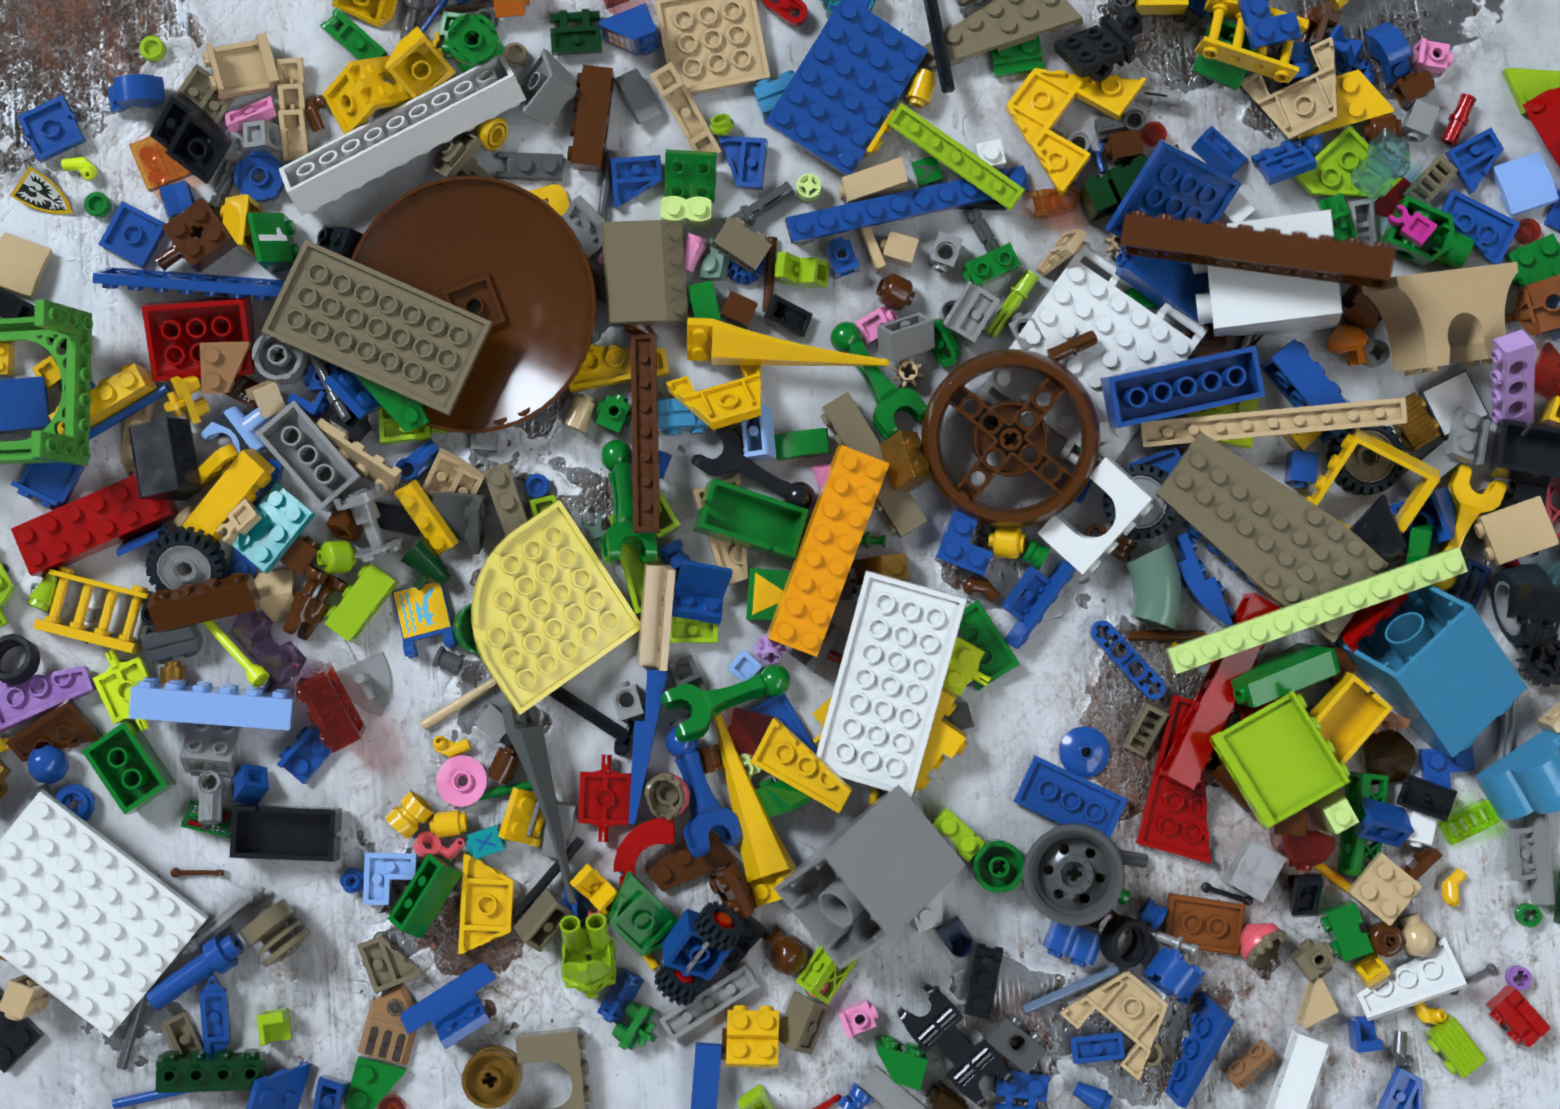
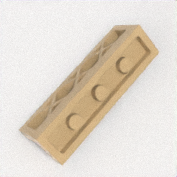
M645 564L637 664L639 666H656L660 671H667L675 582V569L671 565Z

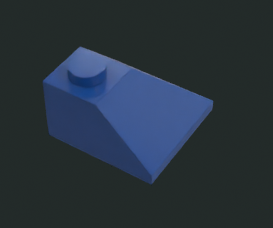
M1448 486L1432 491L1404 532L1407 541L1406 553L1408 552L1410 532L1413 527L1432 524L1433 530L1430 546L1454 538L1456 508ZM1406 500L1389 505L1392 514L1396 516Z

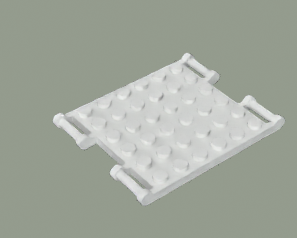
M1085 242L1084 247L1073 256L1031 317L1035 319L1045 339L1040 341V332L1035 329V325L1031 320L1026 323L1018 336L1032 344V346L1024 350L1048 356L1047 349L1066 342L1069 337L1073 339L1091 330L1096 334L1098 339L1096 345L1078 352L1075 357L1071 355L1058 362L1069 369L1080 380L1095 405L1100 424L1101 443L1098 462L1101 463L1105 457H1110L1116 461L1141 426V423L1122 428L1109 427L1100 378L1186 360L1207 333L1209 327L1204 324L1199 325L1167 303L1159 309L1156 315L1115 287L1120 280V277L1115 274L1117 266L1089 248L1091 245ZM1085 256L1112 275L1109 281H1106L1079 261ZM1168 314L1195 334L1190 339L1162 319ZM1017 339L1014 340L1009 349H1021ZM1023 369L994 370L976 396L988 406L999 403L998 399L988 393L992 387L1009 400L1025 403L1045 377ZM1044 391L1040 392L1036 397V401L1040 406H1047L1051 399L1050 395ZM1064 393L1043 419L1049 428L1067 439L1057 457L1061 460L1066 459L1075 466L1078 455L1073 453L1071 449L1074 445L1080 448L1081 430L1077 413L1071 401ZM1023 412V413L1021 414V416H1020V421H1021V419L1023 418V416L1025 415L1026 412Z

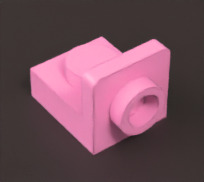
M888 306L880 307L856 321V324L860 328L866 343L871 344L878 339L877 326L897 320L898 316Z

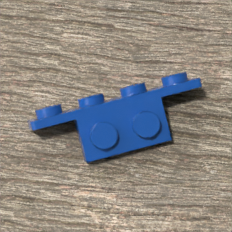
M1060 560L1048 578L1032 566H1029L1001 605V608L1017 620L1005 637L1008 645L1019 649L1028 640L1029 634L1041 622L1044 613L1056 601L1064 585L1071 580L1076 568L1069 562Z

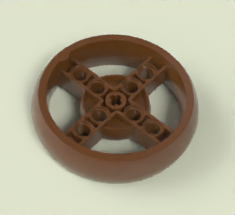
M1001 349L986 352L956 367L934 391L927 405L921 429L923 454L929 464L932 475L931 481L940 495L954 509L982 524L1003 528H1019L1038 524L1054 517L1070 506L1080 496L1091 479L1092 472L1097 465L1101 443L1098 414L1091 396L1080 380L1069 369L1054 359L1037 352L1021 349ZM1000 369H1023L1045 377L1025 403L1011 400L1002 401L989 407L965 387L966 384L978 376ZM1044 391L1050 395L1051 399L1047 406L1038 405L1036 397L1040 392ZM1064 393L1071 401L1077 413L1081 430L1080 452L1072 473L1046 453L1049 433L1043 418ZM974 399L977 401L978 409L975 413L968 414L965 412L963 405L966 400ZM949 404L975 424L972 433V444L978 460L958 484H956L946 468L940 446L941 426ZM1027 411L1033 414L1034 421L1030 426H1023L1020 423V416L1023 412ZM989 415L995 416L998 420L997 427L992 430L986 429L983 425V420ZM1013 432L1016 433V444L1010 443L1007 446L1004 443L1006 440L1004 435L1006 433L1010 435ZM1027 448H1034L1037 451V458L1033 462H1027L1023 458V453ZM993 451L1001 455L1000 463L995 466L987 462L988 454ZM1048 464H1053L1057 468V473L1053 478H1046L1043 475V469ZM976 471L982 472L985 475L984 482L981 485H974L970 480L972 473ZM1030 471L1056 491L1045 500L1022 508H998L976 500L996 475L1015 477Z

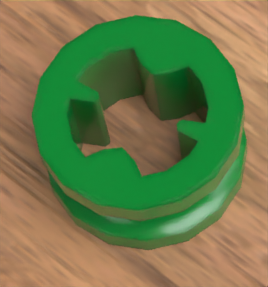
M1522 903L1515 909V919L1523 926L1535 927L1542 920L1541 910L1533 904ZM1525 910L1533 911L1530 914L1533 915L1532 920H1524L1523 917H1526V915H1523Z

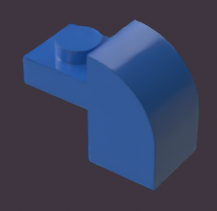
M1384 22L1364 33L1369 55L1380 60L1385 83L1391 85L1398 79L1404 78L1411 73L1408 57L1412 56V51L1405 36L1396 26Z
M147 74L123 75L114 78V85L108 87L111 112L121 113L133 106L152 109L166 102L163 77Z

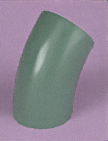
M1167 543L1126 564L1133 585V605L1130 617L1159 628L1176 631L1181 612L1182 586L1175 555L1170 543Z

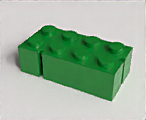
M715 478L707 482L701 505L704 506L698 511L693 531L759 553H764L768 550V556L787 562L796 557L808 509Z

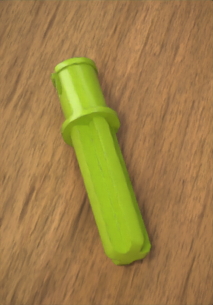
M1026 269L1016 286L1011 287L1010 290L1012 292L986 328L988 335L997 338L1022 301L1028 299V293L1039 280L1035 273Z

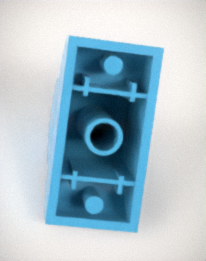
M1543 730L1474 776L1498 818L1514 820L1524 817L1533 811L1540 814L1560 811V732L1557 734Z

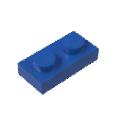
M1121 1031L1069 1036L1073 1064L1125 1059Z

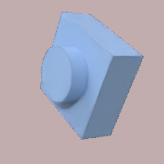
M743 649L727 669L743 682L754 677L763 666Z

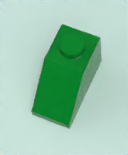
M773 777L758 783L760 788L755 790L769 818L792 811L810 802L807 795L781 780L774 782Z

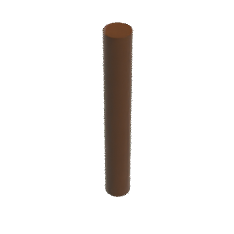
M767 237L769 239L768 242L772 246L766 254L762 312H766L774 292L777 237Z
M1127 631V640H1192L1204 636L1205 631Z

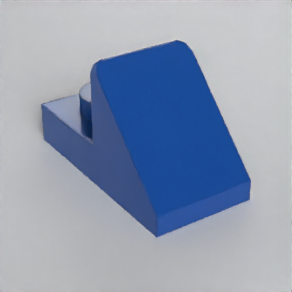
M327 1074L320 1076L317 1082L313 1109H341L343 1097L350 1082Z

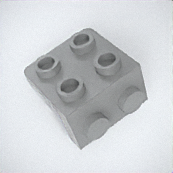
M579 195L573 199L562 217L576 234L589 259L603 249L601 223L606 221Z

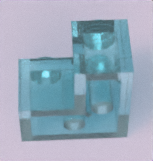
M1385 127L1368 145V156L1351 173V184L1374 202L1380 196H1385L1392 188V183L1398 177L1402 178L1410 169L1409 144Z

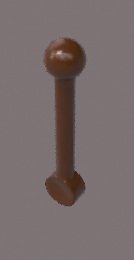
M173 868L171 876L174 878L180 875L222 876L224 875V870H180L179 868Z

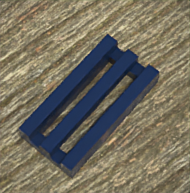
M1468 558L1465 559L1468 572L1458 576L1450 595L1456 598L1459 597L1471 566H1473L1460 597V600L1466 602L1478 571L1481 570L1482 573L1469 601V604L1475 609L1492 569Z

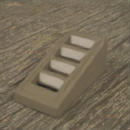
M1439 154L1414 180L1402 196L1408 195L1428 204L1458 172V169L1443 155ZM1428 174H1432L1440 182L1436 183ZM1423 181L1432 191L1430 192L1420 182ZM1415 188L1426 197L1424 200L1413 192Z
M1145 699L1122 747L1146 758L1170 715L1168 710ZM1148 711H1151L1159 715L1158 718L1156 719L1148 715ZM1143 720L1154 724L1153 729L1142 724ZM1138 729L1150 734L1147 738L1137 733ZM1133 738L1144 742V747L1132 742Z

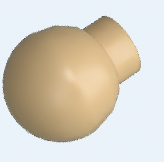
M1419 913L1399 919L1402 927L1400 930L1404 936L1402 949L1407 954L1415 957L1425 956L1430 953L1435 946V933L1428 924L1421 921Z

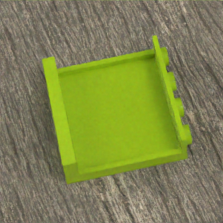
M1293 690L1226 730L1211 736L1209 739L1264 831L1350 782L1348 778L1350 776L1349 770L1343 762L1339 763L1334 756V753H1336L1334 746L1328 739L1324 740L1319 732L1322 730L1320 724L1314 716L1310 718L1305 710L1307 708L1305 700L1300 694L1296 695Z

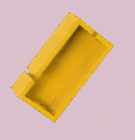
M1346 671L1308 714L1310 718L1313 716L1316 718L1322 729L1319 731L1324 740L1328 739L1332 743L1336 751L1334 753L1335 758L1339 763L1343 762L1344 764L1393 709L1377 693L1372 692V689L1355 674Z

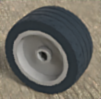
M1524 564L1504 569L1495 573L1491 580L1490 596L1495 619L1503 635L1514 644H1527L1554 636L1559 629L1542 627V622L1533 621V625L1516 624L1517 619L1507 618L1509 589L1511 586L1531 583L1554 586L1545 570L1537 564Z

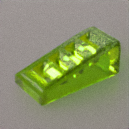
M1481 798L1450 815L1447 822L1441 820L1438 822V825L1448 843L1452 846L1499 823L1500 819L1489 800ZM1480 809H1482L1487 819H1483L1481 813L1479 812ZM1472 813L1478 824L1474 825L1469 814ZM1463 818L1468 827L1467 830L1463 828L1459 819ZM1451 823H1454L1459 832L1456 836L1449 825Z

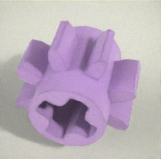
M765 634L757 639L758 645L753 646L754 654L758 656L759 663L775 665L782 661L781 654L786 653V647L781 643L765 638L767 635Z

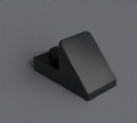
M772 294L764 319L769 326L781 327L798 337H805L813 314L776 294Z
M1321 874L1288 876L1291 916L1317 914L1324 883Z

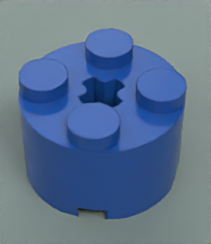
M1160 948L1142 974L1147 976L1146 979L1168 997L1175 994L1178 996L1176 1002L1186 1005L1204 980L1205 972L1194 964L1190 966L1184 962L1185 956L1176 949Z

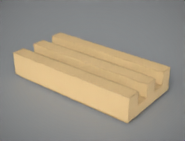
M871 227L858 229L875 273L885 271L886 264Z

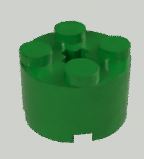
M990 839L985 841V844L971 859L970 868L975 880L990 892L1003 893L1011 891L1023 879V856L1015 846L1005 840ZM1002 860L1001 866L1003 869L1001 871L996 869L993 872V862H1000Z

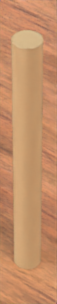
M492 677L420 721L422 727L425 730L497 687V683Z

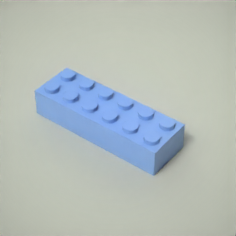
M144 677L143 680H140L131 687L129 718L289 731L295 722L297 693H291L289 688H275V691H265L263 686L256 688L249 686V689H239L237 684H223V687H212V682L199 681L195 685H186L185 680L172 679L167 683H160L159 678Z

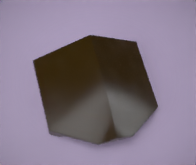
M1389 730L1378 732V734H1371L1363 743L1367 773L1389 776L1388 783L1404 781L1406 774H1409L1416 762L1414 746L1398 731ZM1371 780V785L1379 784V780Z

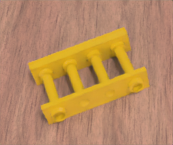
M1207 0L1204 10L1214 14L1209 37H1203L1195 48L1194 53L1203 55L1207 59H1215L1272 78L1277 82L1289 84L1300 68L1289 64L1294 40L1283 42L1280 60L1267 57V47L1256 49V53L1243 49L1246 30L1238 5L1239 0ZM1269 7L1271 17L1287 13ZM1297 16L1301 34L1303 35L1308 29L1309 20ZM1223 17L1237 21L1232 45L1219 41Z
M62 566L59 567V570L49 569L48 574L58 576L59 581L49 616L46 615L45 619H35L33 629L132 654H140L142 644L134 642L135 637H133L143 598L150 599L152 594L147 593L149 588L133 585L132 589L74 575V569ZM69 581L82 582L84 585L74 621H71L70 625L61 624L62 619L59 617ZM94 586L108 589L98 628H95L93 632L85 630L86 625H84ZM121 592L133 595L123 633L119 634V638L110 636L111 631H108L118 593Z

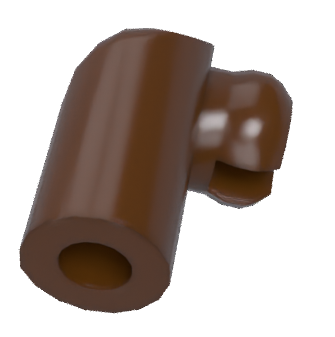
M322 95L309 98L306 115L313 132L325 129L319 114V109L325 108L327 105Z
M970 577L962 585V589L966 594L971 595L973 592H982L990 603L1000 596L999 592L986 578Z

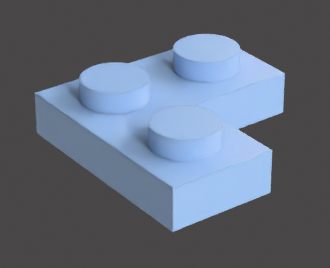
M366 852L363 905H390L391 879L412 880L417 872V853Z

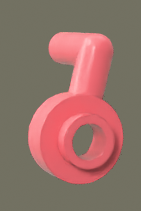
M424 831L415 839L413 847L417 855L422 858H426L427 854L431 853L451 860L465 846V841L462 838H457L448 848L441 845V840L436 838L435 833Z

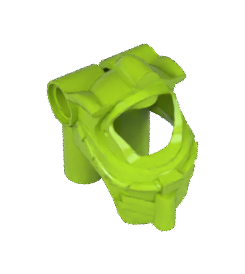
M593 913L589 915L585 922L586 928L584 929L581 928L578 917L574 915L565 916L559 924L563 939L562 980L565 982L566 988H575L578 991L585 992L587 998L595 999L598 997V991L607 985H614L616 983L614 937L609 934L607 921L603 914ZM588 955H591L592 961H588Z

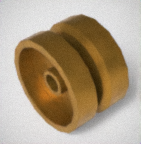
M488 1045L478 1050L465 1065L462 1073L464 1093L476 1106L485 1109L498 1108L508 1103L519 1089L523 1078V1066L518 1064L517 1055L510 1048L502 1045ZM489 1073H491V1076L493 1077L496 1076L497 1079H492L489 1076Z

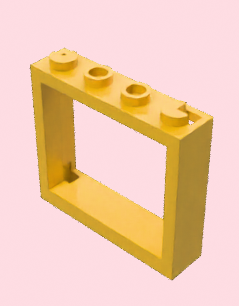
M1355 428L1352 434L1348 433L1343 439L1340 453L1338 455L1334 454L1327 465L1329 470L1325 476L1320 475L1314 485L1316 490L1312 496L1307 495L1305 499L1316 506L1319 504L1359 443L1422 476L1395 516L1398 527L1404 534L1439 483L1440 472L1433 466ZM1338 520V521L1341 522L1343 525H1345L1348 529L1351 528L1350 525H1348V524H1346V523H1344V522Z

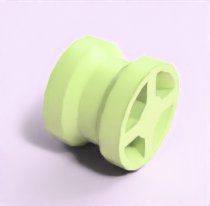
M811 173L804 174L796 183V194L803 202L812 203L816 201L821 193L820 179Z

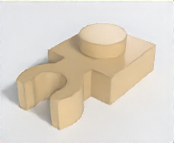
M244 498L227 515L230 521L221 524L216 532L225 536L222 540L231 545L236 541L238 533L245 535L263 517L252 502Z

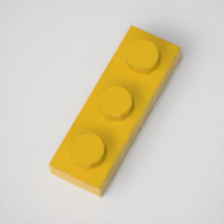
M416 479L394 492L437 555L454 547L459 542Z

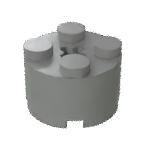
M265 334L256 340L252 349V359L258 372L278 384L297 383L304 376V371L308 370L310 358L306 352ZM279 355H285L283 360H278L277 358Z

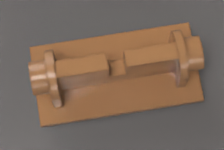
M1261 1039L1236 1061L1232 1062L1223 1073L1232 1081L1237 1090L1240 1088L1245 1089L1247 1085L1257 1078L1253 1072L1255 1069L1262 1074L1276 1063L1274 1060L1278 1057L1274 1050Z

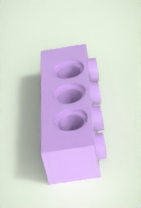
M1522 329L1493 339V350L1491 351L1493 390L1490 392L1493 407L1490 411V416L1495 425H1499L1503 419L1527 422V425L1533 424L1535 342Z

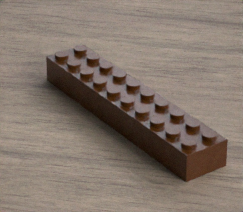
M1132 211V214L1125 213L1120 242L1122 253L1125 255L1387 289L1391 279L1396 248H1390V244L1384 242H1374L1373 245L1362 244V240L1348 238L1346 242L1335 241V237L1330 235H1319V238L1308 237L1307 233L1293 231L1289 235L1281 234V230L1275 228H1265L1264 231L1254 230L1253 226L1239 224L1238 228L1227 227V223L1221 221H1211V224L1200 223V219L1189 217L1181 221L1174 220V216L1159 214L1157 218L1150 217L1148 213L1143 211Z

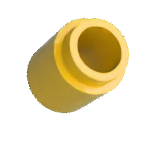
M917 69V72L913 74L906 94V99L911 106L919 109L929 106L937 83L935 80L936 74L932 71Z
M460 810L435 812L434 818H430L429 821L430 831L435 833L436 838L460 836L463 832H468L469 828L467 813L460 812Z

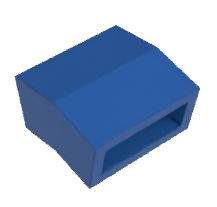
M185 180L159 187V194L168 221L195 203L190 184Z

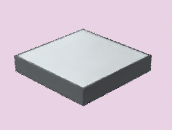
M1467 370L1419 393L1427 405L1430 416L1439 424L1440 430L1438 432L1441 434V438L1449 435L1453 411L1459 407L1481 416V419L1489 415Z

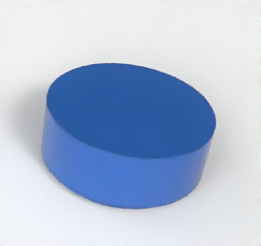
M532 474L526 479L524 489L527 495L533 499L546 497L550 492V482L542 474Z

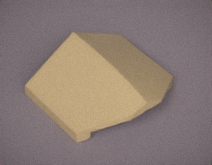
M292 569L270 571L269 574L264 572L258 573L254 582L261 600L257 611L254 612L265 623L285 621L297 592L294 571Z

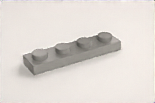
M745 963L701 991L693 1003L688 1004V1006H684L682 1003L681 1006H677L660 1017L659 1021L673 1042L760 985Z

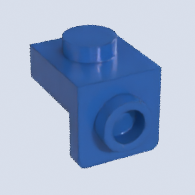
M323 391L319 392L314 403L293 393L290 394L287 400L288 403L295 400L306 414L310 413L320 418L321 414H325L330 406L327 393Z

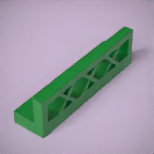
M1349 771L1350 776L1348 778L1350 782L1346 784L1345 798L1348 800L1359 823L1366 817L1361 804V800L1364 797L1386 803L1389 776ZM1372 779L1379 780V789L1375 795L1370 790ZM1359 823L1341 832L1337 873L1359 877L1363 872V860L1369 857L1372 861L1378 852L1382 851V843L1373 841L1368 846L1364 838L1357 837L1354 828Z

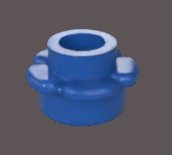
M355 868L347 869L345 874L340 877V884L344 887V891L350 894L355 891H361L364 888V873ZM352 878L355 880L354 883L350 882Z

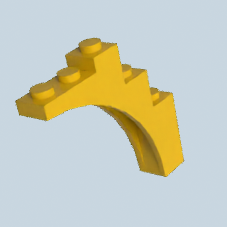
M945 687L942 688L913 794L918 789L921 791L925 789L931 780L928 774L932 768L937 771L945 760V757L942 756L943 753L952 759L955 754L960 756L968 745L965 741L968 734L943 717L944 715L949 717L957 706L954 703L957 696Z

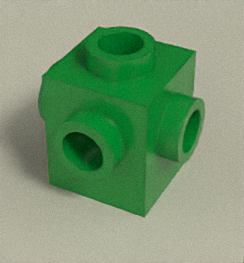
M615 394L614 397L607 395L605 401L601 399L596 410V414L599 415L596 421L597 426L621 436L624 427H629L632 422V406L628 404L629 399ZM614 411H619L617 415L612 416Z

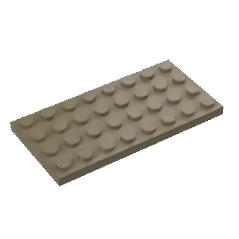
M305 239L261 332L450 417L493 323Z

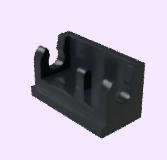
M1407 773L1396 804L1447 822L1458 791Z

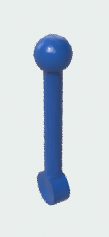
M439 0L438 6L420 29L423 33L440 10L447 5L448 0Z

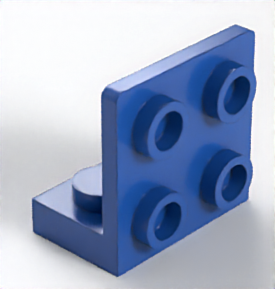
M683 560L674 584L672 616L720 625L723 597L733 575V570Z

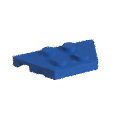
M301 1061L299 1066L287 1070L283 1068L270 1076L266 1075L255 1079L246 1109H298L312 1064L308 1061Z

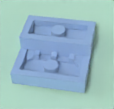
M1540 152L1494 166L1491 169L1490 173L1501 190L1500 200L1510 217L1558 202L1559 200L1554 181Z

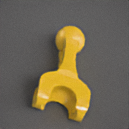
M1463 463L1454 468L1446 486H1448L1456 508L1455 533L1453 539L1442 542L1437 553L1454 547L1461 548L1467 532L1481 513L1493 511L1500 506L1507 488L1506 482L1499 479L1492 481L1482 494H1478L1471 489L1469 484L1472 473L1471 468ZM1455 576L1431 585L1445 591L1452 586Z

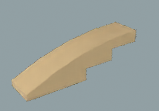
M303 57L276 59L279 76L277 89L280 110H278L284 161H294L310 153L309 120L306 115L308 103Z

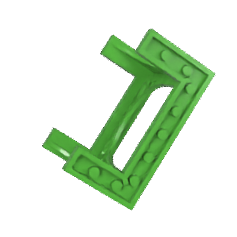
M39 299L35 300L34 317L0 319V342L33 341L42 345L56 360L62 378L61 401L52 421L44 430L32 431V436L29 439L0 442V465L65 463L89 466L91 355L93 352L92 313L49 300ZM50 337L54 339L52 345L50 344ZM67 340V352L60 355V345ZM61 422L65 424V435H60L57 430V426Z

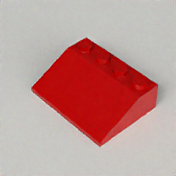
M250 295L244 296V298L220 297L152 302L142 306L153 382L171 381L170 379L175 376L182 379L195 376L200 379V343L251 342L250 350L247 351L242 362V368L236 376L255 374V364L252 359L254 319Z

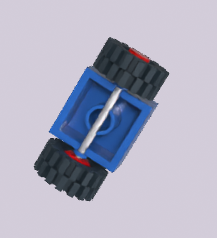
M714 901L713 904L709 902L705 905L700 913L686 909L662 942L664 963L654 977L656 978L654 982L658 985L657 990L663 991L662 996L664 998L668 996L670 1002L673 1003L675 1000L676 1005L680 1006L682 1003L684 1006L693 1003L704 988L705 981L703 979L710 980L743 935L745 926H742L744 924L743 920H738L739 914L732 913L733 909L731 907L727 909L726 904L722 903L719 906V903Z

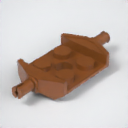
M1560 274L1518 288L1515 297V309H1512L1513 312L1505 314V325L1519 322L1533 337L1560 328V306L1556 309H1549L1547 301L1551 296L1558 295L1560 297Z

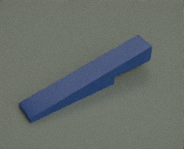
M647 670L644 721H634L629 824L637 823L643 787L646 782L662 707L660 698L665 692L669 671Z

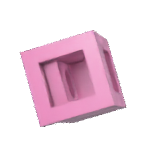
M1422 38L1414 46L1411 70L1420 72L1426 70L1440 75L1447 67L1451 66L1454 53L1449 51L1450 44L1427 41L1426 38Z
M867 999L838 1010L847 1038L877 1027L875 1020L879 1019L874 1004L869 1005ZM863 1015L865 1020L862 1023H857L855 1017Z

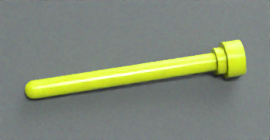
M214 620L202 623L246 671V680L254 688L261 686L267 681L270 675L263 666L253 664Z

